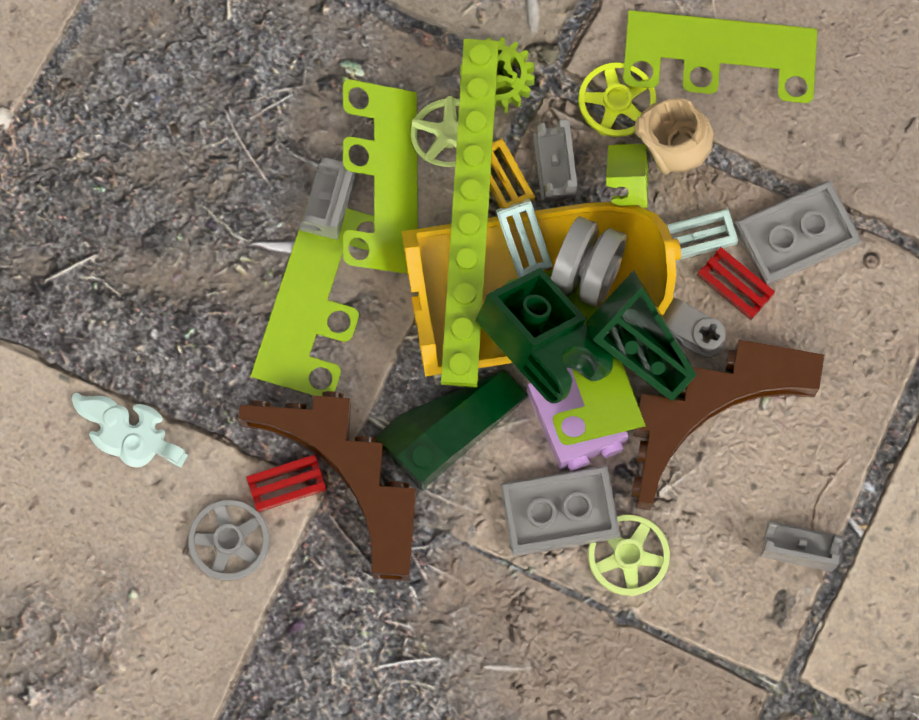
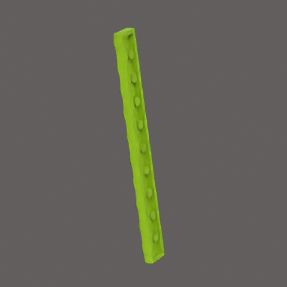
M464 39L441 385L477 387L481 326L475 320L483 301L499 41Z

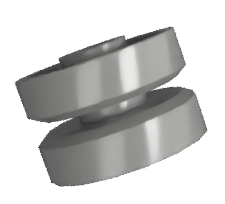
M579 216L570 227L554 265L551 280L566 296L571 295L579 287L581 302L599 308L617 276L626 247L627 234L609 228L598 238L597 223Z

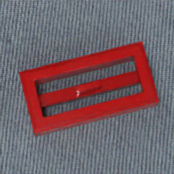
M722 247L716 251V254L697 273L700 279L750 320L758 314L775 294L772 288ZM721 260L725 265H727L743 280H745L760 294H762V298L758 296L754 291H752L748 286H746L742 281H740L737 277H735L731 272H729L725 267H723L719 263V261ZM712 269L716 271L734 288L751 300L755 306L751 308L709 272Z
M315 454L246 476L258 512L327 491ZM310 466L312 467L311 471L257 488L256 484ZM314 478L316 479L317 484L261 501L260 496Z

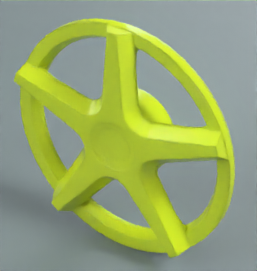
M608 63L595 68L582 82L578 96L579 109L588 125L599 132L600 135L612 137L629 136L635 133V126L622 130L611 129L617 116L623 113L636 122L642 113L632 104L633 98L649 89L651 106L657 102L655 88L626 87L620 84L615 68L624 69V63ZM631 67V71L642 78L641 81L649 80V77L639 68ZM605 70L606 91L585 92L592 78ZM585 102L605 107L601 125L589 115Z

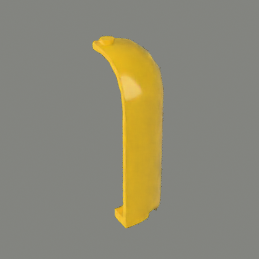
M612 202L582 203L534 211L553 266L543 270L544 272L554 269L559 251L570 227L576 218L581 216L597 223L598 238L609 228L627 234L626 247L620 268L605 300L635 270L663 316L673 300L676 281V260H681V249L678 238L672 239L668 226L656 213L638 205L619 206ZM520 213L536 264L543 262L527 213ZM498 216L488 218L482 305L488 293L504 286L511 279L519 278ZM508 216L506 219L523 268L529 267L513 216ZM451 224L401 231L411 293L418 292V296L411 297L415 324H417L425 377L442 373ZM481 328L478 368L512 363Z

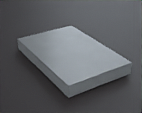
M830 180L736 221L734 225L762 281L768 286L856 247L862 242Z
M608 466L500 484L513 557L620 538Z

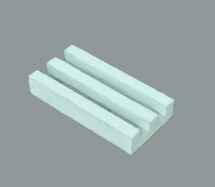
M530 199L523 200L519 204L509 205L505 209H497L496 213L518 277L520 278L540 267L542 270L553 267ZM525 210L543 262L537 264L520 216V212ZM511 215L513 216L529 263V267L526 268L522 266L506 217Z
M728 209L667 225L670 234L724 220L725 225L677 237L681 246L728 233L727 237L682 248L681 259L715 251L720 247L726 248L738 244V238Z

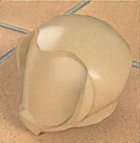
M674 98L660 103H653L642 112L635 122V134L641 138L651 151L657 168L664 175L670 172H687L702 165L712 152L714 133L709 119L689 100Z

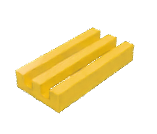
M503 138L493 142L491 165L511 200L508 203L506 202L490 174V192L498 207L505 209L509 205L522 203L526 199H530L531 202L535 201L532 190ZM498 149L523 193L522 196H517L493 151Z

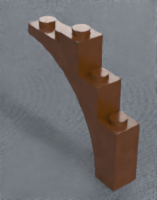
M738 340L735 350L729 349L727 354L725 371H731V373L693 367L697 376L677 396L678 398H683V401L676 399L671 401L665 397L641 394L638 407L646 426L634 429L633 436L646 438L647 441H640L637 462L643 463L642 475L634 476L631 497L638 498L636 508L651 510L659 480L669 460L686 438L707 420L733 406L758 398L785 395L815 397L820 389L825 355Z
M326 391L322 393V396H313L312 410L307 409L306 405L299 403H287L285 408L271 407V403L258 400L250 401L249 405H240L239 421L241 427L269 431L296 441L320 456L340 475L355 496L368 526L372 544L373 579L410 581L416 488H409L408 483L390 481L387 483V486H381L383 443H376V438L368 436H357L355 441H348L351 415L350 398H344V394L339 392Z

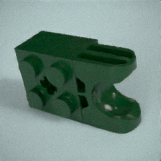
M541 267L487 294L475 321L548 402H561L570 393L572 377L566 368L578 371L590 381L601 380L612 371V355L592 340L589 330L584 324L587 318Z

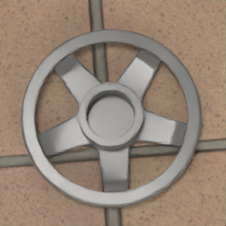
M232 499L220 500L202 509L193 520L188 534V548L194 563L202 572L216 580L232 581L250 575L263 564L270 544L269 529L260 512L243 501ZM225 506L241 507L249 511L254 517L238 526L232 525ZM215 509L218 529L215 533L196 534L195 531L201 519ZM261 526L263 545L258 556L245 544L244 539ZM195 545L211 546L217 549L212 569L208 568L199 559ZM234 554L251 564L240 572L222 573L230 556Z

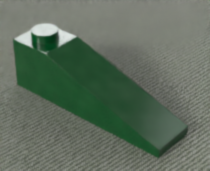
M502 370L477 381V387L465 386L400 414L374 438H376L377 443H383V450L417 487L424 491L525 401L529 395L505 370Z

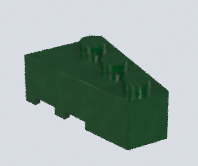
M635 270L629 274L585 322L594 342L671 401L697 376L689 358Z

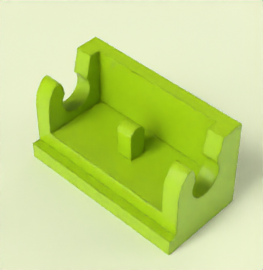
M645 144L608 145L606 185L613 188L625 187L628 190V193L624 196H612L611 202L619 206L640 205L642 208H648L649 172L647 146Z

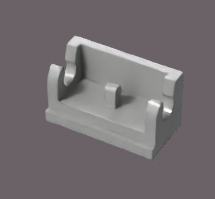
M569 119L559 120L555 128H546L545 123L537 126V133L533 134L541 202L574 199L577 193V178Z
M331 158L321 159L303 221L300 225V231L338 240L356 178L355 172L345 169L343 161Z
M767 521L761 557L833 572L839 563L840 555H838V549L842 542V536Z

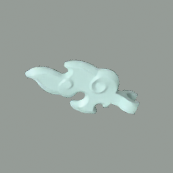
M79 393L72 395L73 406L78 414L100 425L101 429L98 432L91 431L89 436L95 446L101 451L120 457L126 465L135 468L148 464L155 454L181 468L188 455L184 453L185 450L164 441V430L155 429V425L163 421V417L155 409L143 404L134 405L133 410L139 416V423L137 425H130L128 410L124 406L117 405L111 398L106 396H82Z

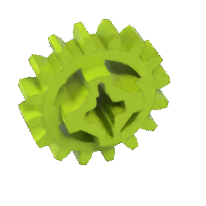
M501 37L498 47L497 74L501 72L503 76L498 75L496 78L495 109L496 106H501L503 112L507 113L508 104L513 103L516 107L521 106L520 95L529 98L531 89L528 86L534 85L535 76L530 74L534 72V62H526L529 56L527 50L520 53L517 52L518 42L515 41L509 47L505 45V37ZM514 63L520 71V78L517 77L518 74L516 72L512 71V65Z

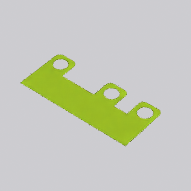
M629 10L623 80L628 86L654 88L659 83L661 57L684 60L683 88L688 92L713 94L719 87L720 63L779 69L778 96L781 100L810 103L814 98L817 29ZM638 61L649 63L653 69L652 77L647 81H637L631 75L632 65ZM697 67L707 68L712 74L711 83L706 87L695 86L690 80L691 71ZM793 76L803 78L807 83L806 93L799 97L791 96L785 89L786 81Z
M348 79L343 83V108L352 115L374 118V141L350 136L346 137L343 140V166L350 172L374 176V233L355 230L345 231L343 234V260L350 266L407 274L401 231L418 229L417 152L411 140L412 120L417 116V92ZM352 88H361L368 95V105L364 109H357L351 105L348 96ZM361 145L367 150L369 159L366 165L356 166L351 162L348 154L351 146ZM353 238H361L367 243L369 253L365 259L357 260L351 256L349 243Z
M347 208L338 240L300 231L299 228L250 377L314 396H322V393L326 391L335 392L341 374L340 367L334 363L313 358L309 355L316 334L342 342H347L353 337L359 318L357 309L329 301L328 297L343 254L344 232L347 230L357 231L358 226L363 222L374 223L373 215ZM353 238L349 243L350 246L369 251L367 243L360 241L358 238ZM335 311H343L350 318L349 328L342 333L331 331L327 324L328 317ZM319 367L326 368L332 375L331 384L323 390L313 388L309 382L310 373Z
M553 270L545 271V273L550 277V279ZM518 278L511 279V280L507 281L506 284H508V283H510V282H512V281H514V280H516V279H518ZM579 287L575 292L567 296L587 318L586 321L598 309L581 302ZM612 356L613 368L611 373L598 381L587 380L581 373L572 369L585 406L559 412L553 416L552 421L559 441L562 444L573 445L646 426L623 364L614 356ZM575 416L584 421L585 431L583 434L577 437H570L563 432L562 422L567 417Z

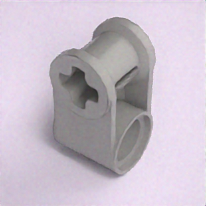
M673 298L663 317L679 344L705 358H712L718 355L723 349L726 336L722 323L698 311L690 304ZM709 332L715 335L714 340L711 339L708 344L702 341L703 336L706 337Z

